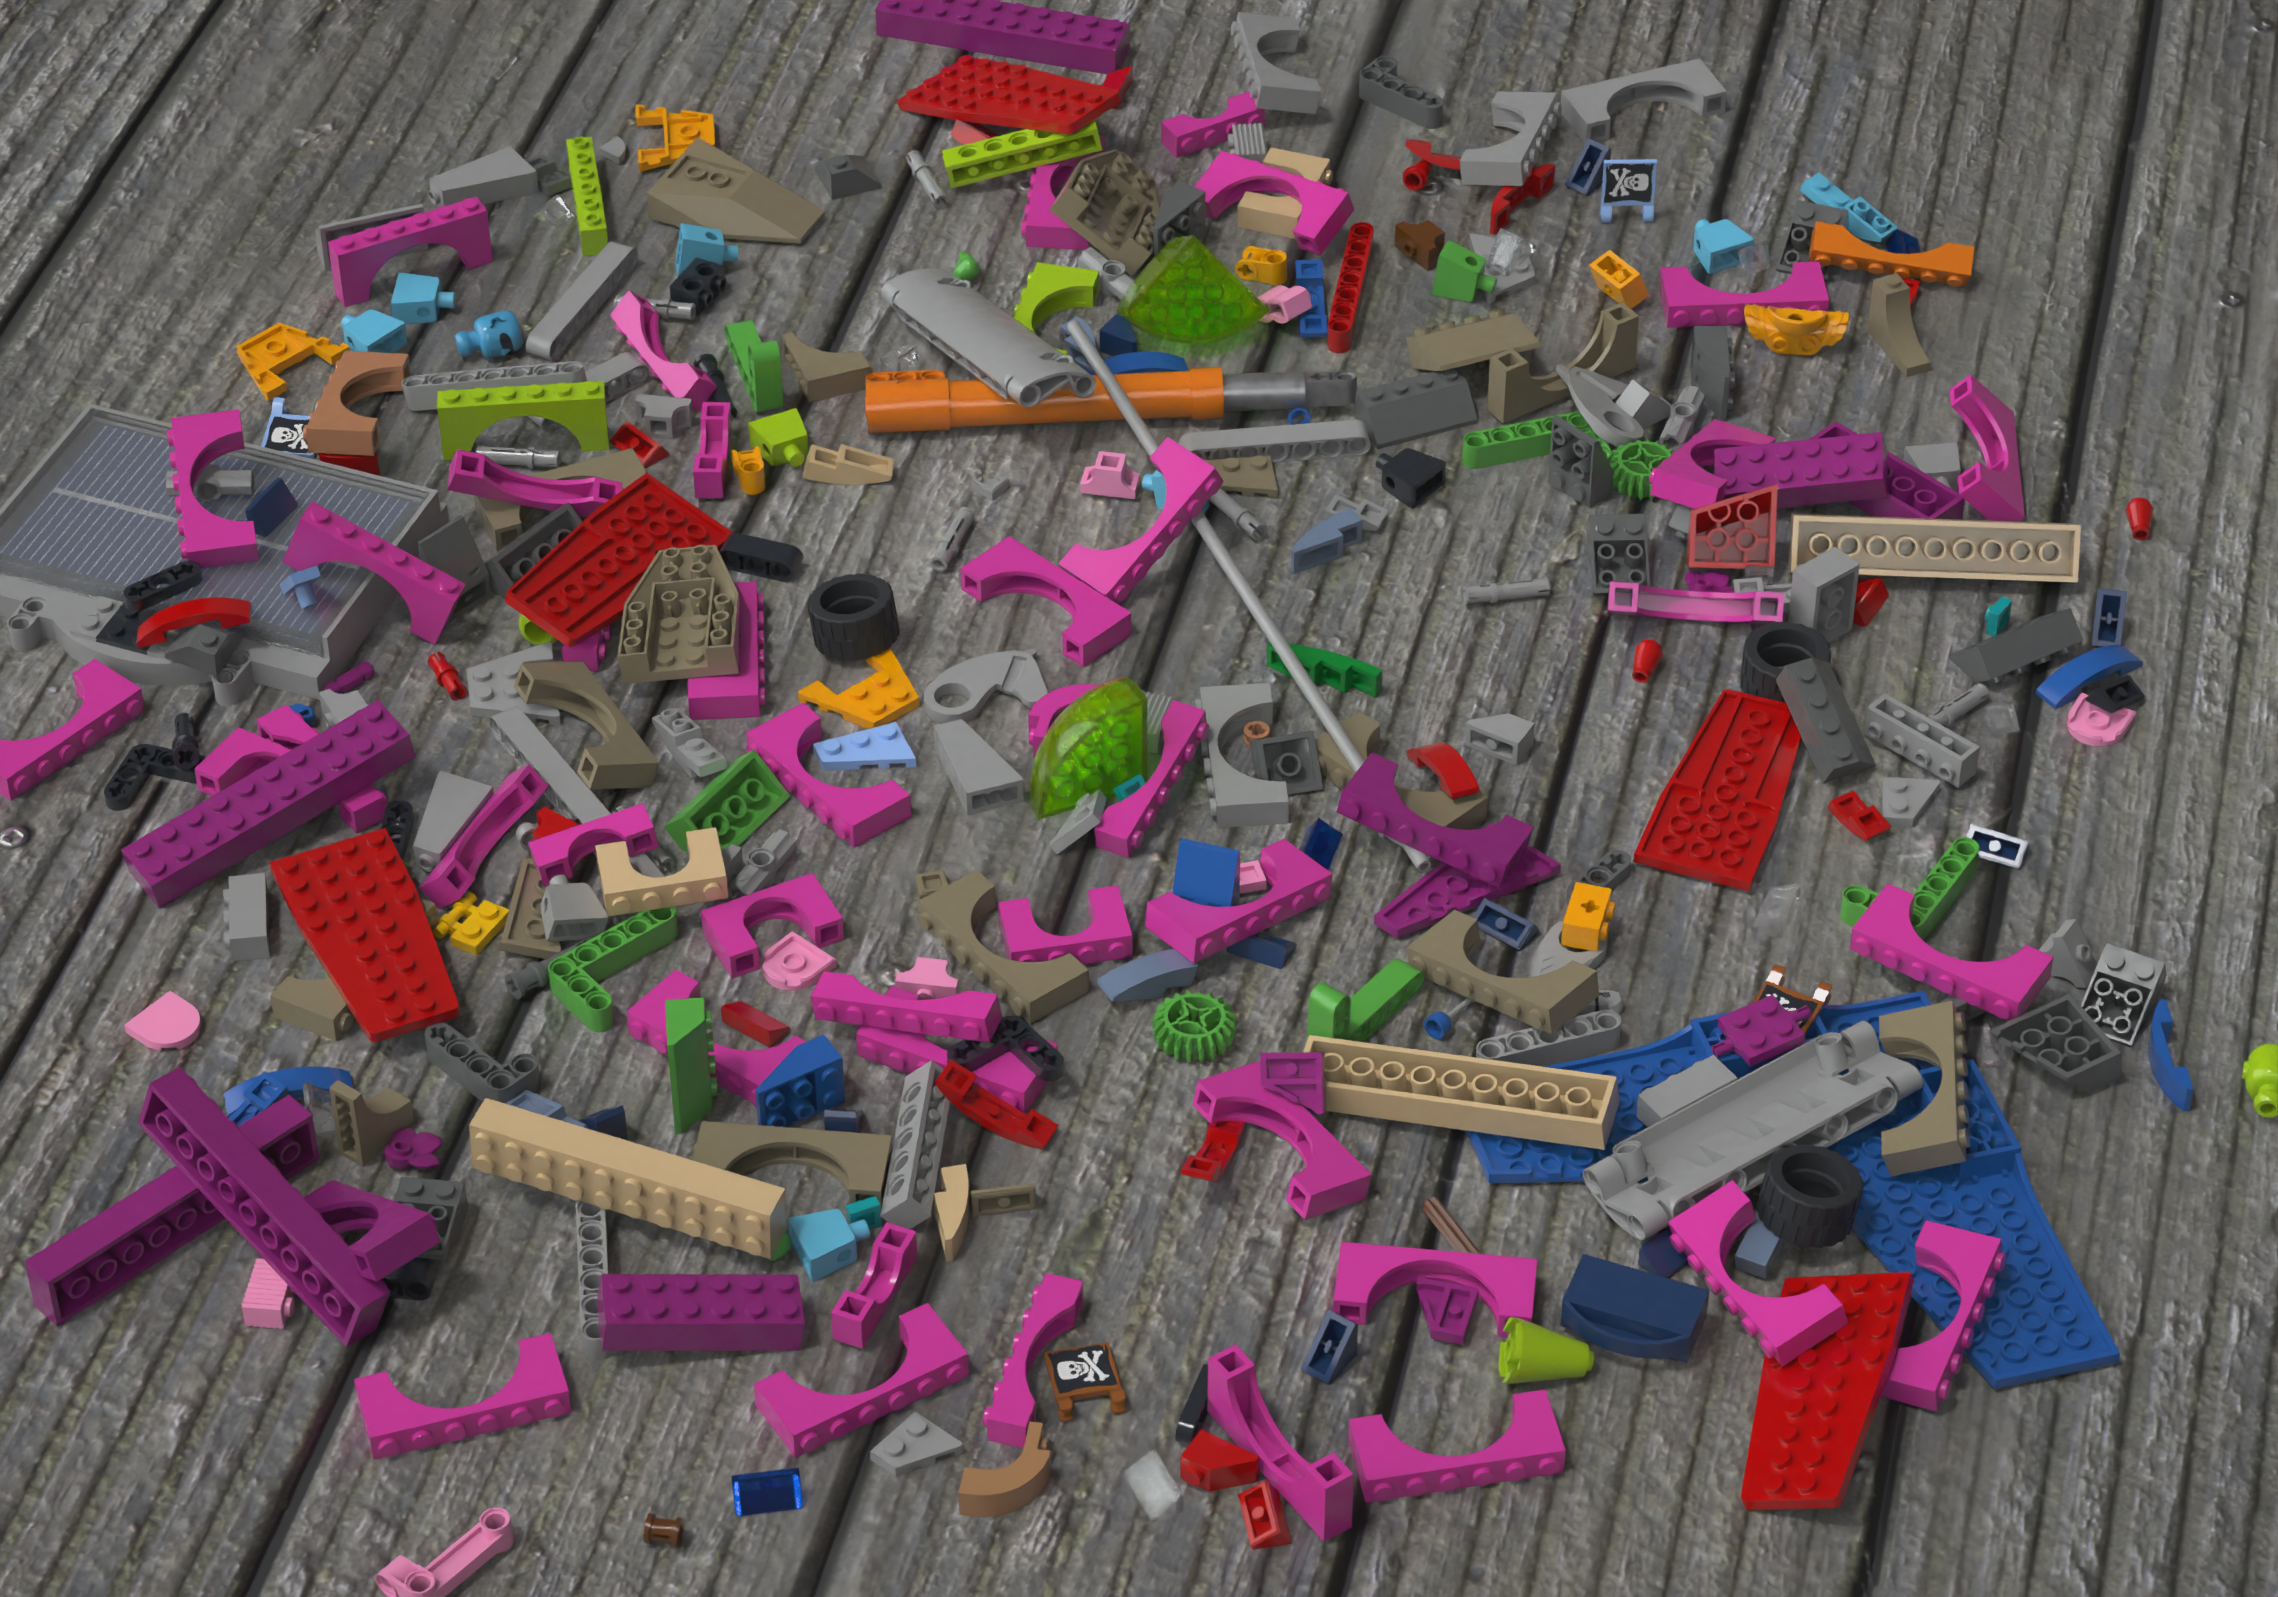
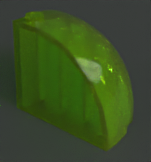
M1194 235L1172 238L1135 279L1117 307V313L1139 330L1166 341L1187 344L1210 343L1226 339L1246 330L1269 311Z
M1119 676L1095 686L1068 705L1052 723L1038 747L1030 774V803L1038 820L1075 809L1077 801L1087 793L1092 795L1099 789L1107 799L1117 797L1113 789L1139 774L1142 775L1146 783L1148 782L1147 697L1133 680L1126 676Z

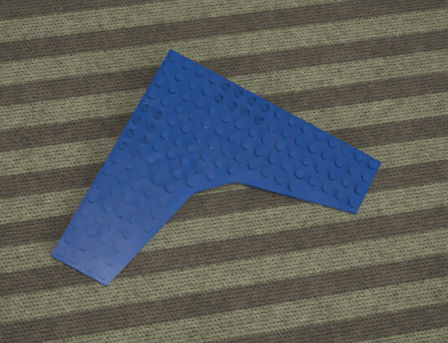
M1919 991L1858 1004L1826 1005L1822 1008L1806 1033L1805 1043L1825 1033H1840L1863 1020L1873 1027L1878 1039L1880 1052L1886 1054L1879 1039V1016L1932 1004L1925 991ZM1730 1012L1692 1019L1690 1025L1648 1045L1545 1066L1617 1077L1619 1105L1605 1150L1466 1131L1488 1183L1585 1182L1583 1178L1584 1169L1611 1156L1615 1145L1648 1128L1636 1117L1638 1095L1645 1089L1652 1088L1667 1080L1671 1075L1690 1068L1697 1061H1703L1712 1056L1711 1046L1726 1040V1036L1718 1027V1018ZM1795 1048L1751 1067L1740 1055L1733 1051L1719 1056L1717 1059L1738 1080ZM1897 1058L1912 1064L1918 1069L1923 1079V1087L1899 1100L1895 1109L1889 1114L1826 1148L1836 1151L1844 1158L1846 1157L1857 1167L1860 1172L1859 1174L1863 1178L1864 1188L1852 1230L1890 1273L1911 1272L1914 1279L1911 1296L1942 1331L1956 1317L1961 1299L1957 1291L1946 1279L1929 1269L1917 1266L1915 1244L1925 1221L2001 1239L2002 1253L2006 1254L2004 1270L2002 1273L1997 1272L1994 1293L1991 1298H1986L1983 1318L1980 1323H1975L1973 1328L1974 1335L1969 1349L1964 1348L1962 1353L1994 1389L2118 1363L2120 1352L2044 1214L2028 1178L2021 1155V1146L1973 1059H1965L1968 1076L1963 1077L1969 1099L1964 1101L1969 1113V1124H1965V1128L1970 1138V1147L1966 1148V1162L1896 1176L1890 1175L1882 1157L1881 1132L1905 1124L1919 1115L1936 1096L1942 1080V1071L1929 1062L1913 1058ZM1848 1068L1841 1071L1839 1075L1847 1074L1849 1072ZM1645 1177L1639 1181H1648V1178Z

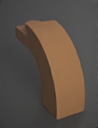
M1029 1422L1023 1452L1012 1464L991 1470L964 1467L959 1489V1515L994 1517L1008 1514L1031 1503L1043 1491L1051 1475V1450H1048L1049 1438L1043 1437V1423Z

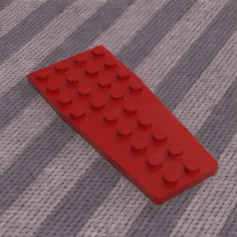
M965 55L958 58V61L953 65L941 69L940 73L936 76L924 80L923 84L919 87L907 91L906 95L897 100L899 110L941 118L1073 134L1120 103L1121 97L1119 90L1027 68L1026 65L1008 64L1005 61L997 62L991 61L988 58L980 59L974 58L971 55Z
M646 472L597 508L509 588L505 602L566 646L574 647L623 616L625 602L659 550L672 547L687 548L697 545H716L718 551H720L728 536L733 532Z
M1730 689L1722 691L1661 793L1634 852L1633 862L1750 892L1774 836L1802 740L1786 703Z
M386 828L269 862L271 873L298 929L369 1041L374 1043L454 1019L460 1015L458 1000L416 887Z
M1911 1272L1785 1278L1780 1297L1803 1294L1825 1284L1843 1305L1848 1324L1783 1367L1775 1357L1769 1359L1766 1355L1764 1356L1741 1491V1500L1747 1510L1837 1508L1843 1503L1896 1355L1914 1284Z

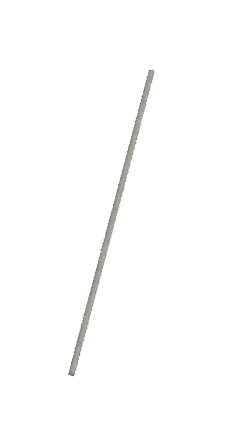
M1077 320L1069 322L1067 330L1144 449L1151 456L1159 447V444ZM1201 510L1197 516L1193 517L1192 523L1350 767L1356 773L1365 762ZM1400 842L1419 872H1425L1431 867V862L1425 853Z

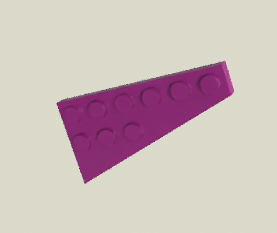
M1528 845L1523 856L1500 888L1441 862L1374 915V925L1398 939L1441 921L1453 910L1461 913L1479 906L1484 898L1492 901L1561 873V864Z

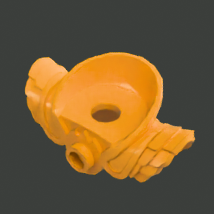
M1746 304L1744 308V317L1748 331L1756 340H1764L1767 347L1778 354L1813 355L1824 345L1832 346L1839 341L1849 324V312L1810 311L1773 306L1765 308V306Z

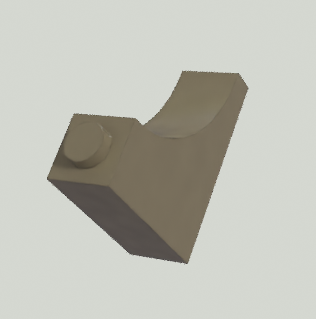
M1897 273L1873 279L1867 332L1906 377L1930 371L1931 361L1924 353L1918 341L1912 322L1909 286Z
M793 332L782 334L783 355L809 403L866 389V376L874 373L871 361L866 360L862 351L851 353L825 352L804 344Z
M339 1080L329 1087L339 1154L362 1167H365L384 1150L385 1146L391 1142V1135L395 1131L408 1128L414 1123L411 1100L406 1095L397 1093L388 1087L366 1100H363L361 1092Z

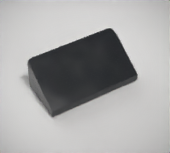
M2126 675L2096 688L2085 700L2107 712L2114 713L2142 701L2146 697L2130 675Z

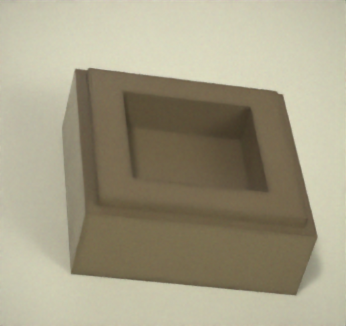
M944 870L915 875L919 899L921 900L948 885Z

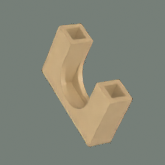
M1271 147L1262 163L1272 168H1280L1284 172L1293 175H1301L1305 179L1314 182L1320 181L1327 186H1330L1333 178V171L1330 170V159ZM1246 191L1238 204L1237 227L1295 239L1293 230L1300 219L1302 204L1291 196L1274 197Z
M716 827L686 832L689 862L681 871L666 877H648L635 871L629 861L626 841L595 845L607 917L729 898L727 876Z

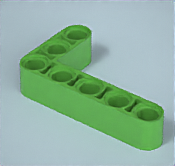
M752 320L725 325L728 347L755 412L783 408L781 357L776 340L762 343Z
M1579 411L1557 415L1598 440L1610 462L1612 452L1608 444L1596 435ZM1554 416L1467 433L1463 438L1462 463L1468 468L1480 469L1550 455L1552 418Z
M1971 838L1956 839L1913 893L1915 900L1913 916L1910 922L1915 932L1923 941L1976 873L1980 848L1979 844ZM1858 885L1846 887L1842 893L1840 919L1845 924L1853 927L1879 893Z
M668 907L641 911L551 961L548 971L550 989L553 996L590 1030L605 1032L611 1029L614 1025L612 997L598 982L673 941L678 935L676 908Z
M1395 958L1351 998L1325 982H1320L1313 989L1309 997L1307 1040L1309 1035L1364 1042L1420 990L1425 978L1424 973L1399 958Z

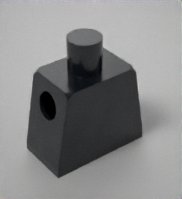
M1405 448L1394 457L1382 453L1376 461V468L1382 470L1383 489L1411 509L1445 484L1446 462L1416 450Z

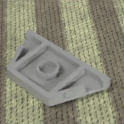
M1473 233L1469 234L1471 251L1486 259L1484 274L1497 278L1494 292L1491 294L1484 291L1487 303L1495 302V296L1505 292L1509 296L1516 293L1519 289L1535 284L1536 275L1526 244Z

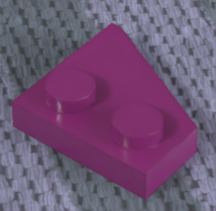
M1417 1277L1416 1290L1430 1338L1463 1345L1479 1298V1288Z

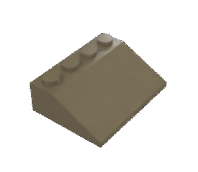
M1505 309L1490 311L1489 317L1481 319L1480 315L1465 317V323L1456 325L1455 321L1440 323V329L1430 330V327L1415 329V335L1406 336L1412 368L1432 371H1444L1489 360L1490 357L1511 348L1518 353L1541 347L1540 341L1515 313H1505Z

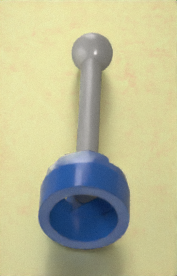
M1466 998L1448 1014L1444 1012L1431 1014L1424 1021L1426 1032L1434 1039H1441L1451 1029V1018L1471 1002L1477 1001Z

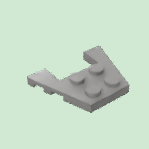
M547 642L467 668L471 716L490 718L493 715L518 706L532 723H535L536 719L549 720L550 725H561L559 708L541 704H526L514 688L522 663L554 662L552 643Z

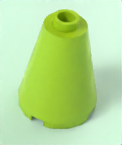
M1511 1317L1507 1320L1503 1332H1509L1506 1342H1500L1498 1361L1500 1377H1505L1502 1381L1504 1384L1584 1377L1587 1371H1591L1594 1353L1589 1351L1588 1344L1517 1317Z

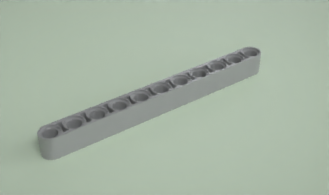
M518 706L489 718L493 735L521 768L529 764L549 785L543 794L562 816L572 819L575 823L581 825L611 814ZM645 853L629 857L632 868L638 873L648 877H665Z

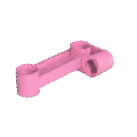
M497 1507L484 1511L477 1525L425 1568L399 1555L375 1575L378 1587L387 1597L447 1596L494 1555L506 1552L513 1546L514 1535L510 1515L505 1509Z

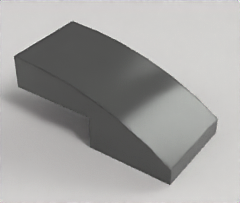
M540 155L526 161L537 171L538 188L546 195L551 196L571 188L570 179L557 171L554 160L545 155Z

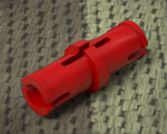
M437 652L440 660L435 653L431 654L427 663L436 674L437 683L446 689L452 700L457 701V696L454 692L458 695L459 699H463L467 694V688L459 679L457 669L448 663L443 653Z

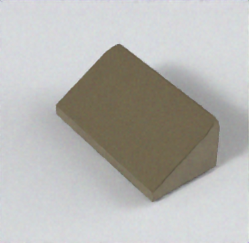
M1035 1183L971 1191L969 1201L972 1216L1036 1209Z

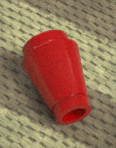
M1422 159L1406 168L1403 172L1405 187L1413 191L1423 189L1432 170L1431 163Z
M2134 498L2128 503L2125 512L2133 537L2136 540H2145L2150 536L2154 507L2146 498Z
M1646 639L1636 646L1632 678L1635 681L1646 683L1662 660V647L1658 642Z

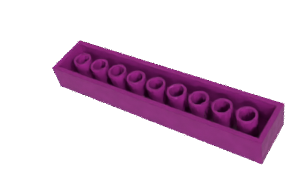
M881 0L875 9L876 35L1107 75L1119 70L1130 49V23L1121 22L1116 19L1097 18L1092 15L1073 14L1068 11L1050 10L1045 7L1026 6L1021 3L1014 4L1000 0Z
M377 700L121 849L128 870L156 906L161 908L416 758L410 735L385 706Z
M181 1067L151 1082L137 1122L141 1128L345 1347L375 1331L391 1292L387 1288L386 1283L382 1279L376 1282L360 1276L348 1248L349 1246L345 1243L343 1237L324 1221L322 1215L306 1202L299 1190L291 1186L281 1175L279 1169L261 1154L259 1148L245 1137L237 1124L229 1120L219 1109L217 1103L210 1099L198 1087L197 1082L188 1076Z
M290 1095L238 1126L245 1137L259 1148L261 1154L279 1169L281 1175L286 1180L320 1159L313 1114ZM175 1166L24 1261L34 1306L58 1327L226 1218L181 1169Z

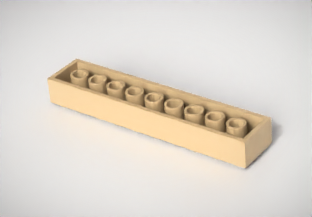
M1791 514L1789 571L1793 572L1799 565H1803L1821 553L1837 547L1860 564L1858 575L2078 583L2081 525L2070 523Z
M1309 1035L1303 1051L1325 1052L1326 1111L1605 1150L1619 1105L1616 1076Z
M485 1098L469 1124L472 1168L478 1169L481 1172L501 1176L513 1182L527 1184L543 1191L566 1196L572 1200H579L598 1206L601 1209L612 1210L634 1219L638 1218L664 1228L674 1229L693 1237H700L722 1246L733 1247L752 1255H759L769 1259L773 1256L783 1234L786 1232L785 1188Z

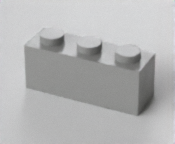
M266 874L229 876V889H223L224 905L229 907V910L223 911L225 928H229V931H224L225 949H231L233 961L270 958L269 893Z
M1712 1055L1703 1061H1697L1690 1068L1678 1074L1671 1075L1662 1083L1645 1089L1638 1095L1636 1117L1647 1127H1650L1736 1081L1737 1077Z

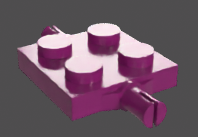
M1772 994L1719 1017L1718 1027L1726 1036V1040L1712 1045V1053L1718 1058L1733 1051L1740 1055L1751 1067L1804 1044L1805 1034L1796 1023L1811 1018V1011L1807 1005H1804L1790 1012L1783 1008Z

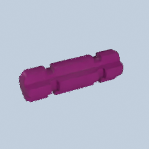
M364 661L356 666L357 669L352 668L337 677L335 683L331 681L324 685L323 691L331 689L335 693L341 694L342 692L345 694L363 683L362 679L366 681L373 677L375 674L374 667L368 661Z

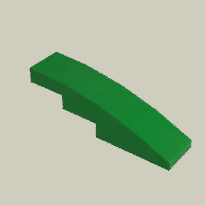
M1267 643L1266 666L1293 678L1271 643ZM1288 643L1316 686L1322 682L1343 693L1353 687L1374 698L1382 692L1383 670L1331 651Z

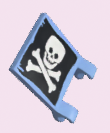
M1657 159L1604 160L1600 204L1601 223H1611L1612 206L1642 205L1643 222H1653Z
M275 397L261 446L314 459L316 453H308L307 442L303 440V428L305 425H308L310 416L286 414L285 398Z

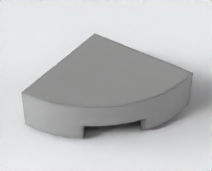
M616 136L600 147L601 156L617 164H621L624 161L626 148L624 141L620 137Z
M996 476V479L983 480V477H979L970 482L971 490L993 501L1010 487V479Z

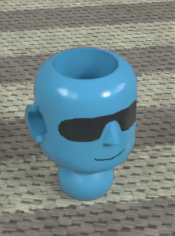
M502 310L481 316L474 322V331H461L454 336L460 356L465 357L470 356L476 350H480L486 359H491L516 352L523 346V336L515 313L510 310Z

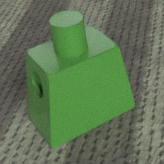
M1448 240L1438 257L1432 294L1472 302L1480 290L1492 294L1497 285V278L1484 274L1486 259Z

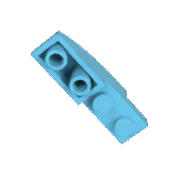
M1817 173L1801 185L1800 191L1815 204L1848 210V231L1855 237L1881 242L1898 230L1894 223L1861 196L1855 200L1851 199L1821 173Z

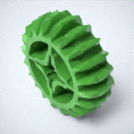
M1637 439L1633 443L1629 441L1626 446L1619 445L1616 450L1611 451L1612 456L1609 462L1614 472L1612 488L1619 489L1620 495L1628 494L1629 499L1639 497L1640 501L1642 498H1649L1652 501L1656 496L1650 495L1652 484H1649L1651 472L1676 450H1670L1667 444L1660 445L1659 441L1649 442V439L1646 441Z
M1187 990L1185 995L1175 992L1173 999L1165 998L1164 1003L1158 1005L1154 1014V1040L1158 1045V1049H1164L1166 1056L1174 1055L1176 1061L1182 1058L1186 1059L1188 1064L1191 1060H1198L1202 1064L1205 1058L1214 1061L1216 1055L1224 1056L1225 1050L1230 1049L1233 1040H1235V1013L1232 1012L1230 1004L1224 1003L1223 997L1215 999L1212 992L1207 995H1203L1201 990L1197 994H1191Z

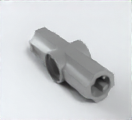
M1091 247L1085 249L1078 258L1079 267L1099 271L1100 290L1105 295L1117 296L1133 309L1141 307L1147 299L1148 291L1125 274L1123 263L1108 260Z
M1689 385L1688 388L1682 389L1677 402L1671 406L1670 417L1659 439L1660 445L1667 444L1670 450L1677 451L1686 442L1687 438L1693 434L1694 423L1705 401V394L1700 391L1699 387Z
M209 464L199 475L193 494L207 502L216 501L221 495H254V471L223 470L217 465ZM167 471V495L180 496L179 491H174L172 474H177V471Z
M779 829L778 832L772 833L761 848H756L749 852L747 865L728 886L729 897L734 900L760 891L762 888L769 887L775 883L777 870L796 849V840L790 836L789 832Z

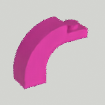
M1096 684L1070 685L1049 692L1040 698L1028 714L1029 745H1033V758L1045 759L1053 736L1067 726L1083 724L1104 727L1110 710V686Z

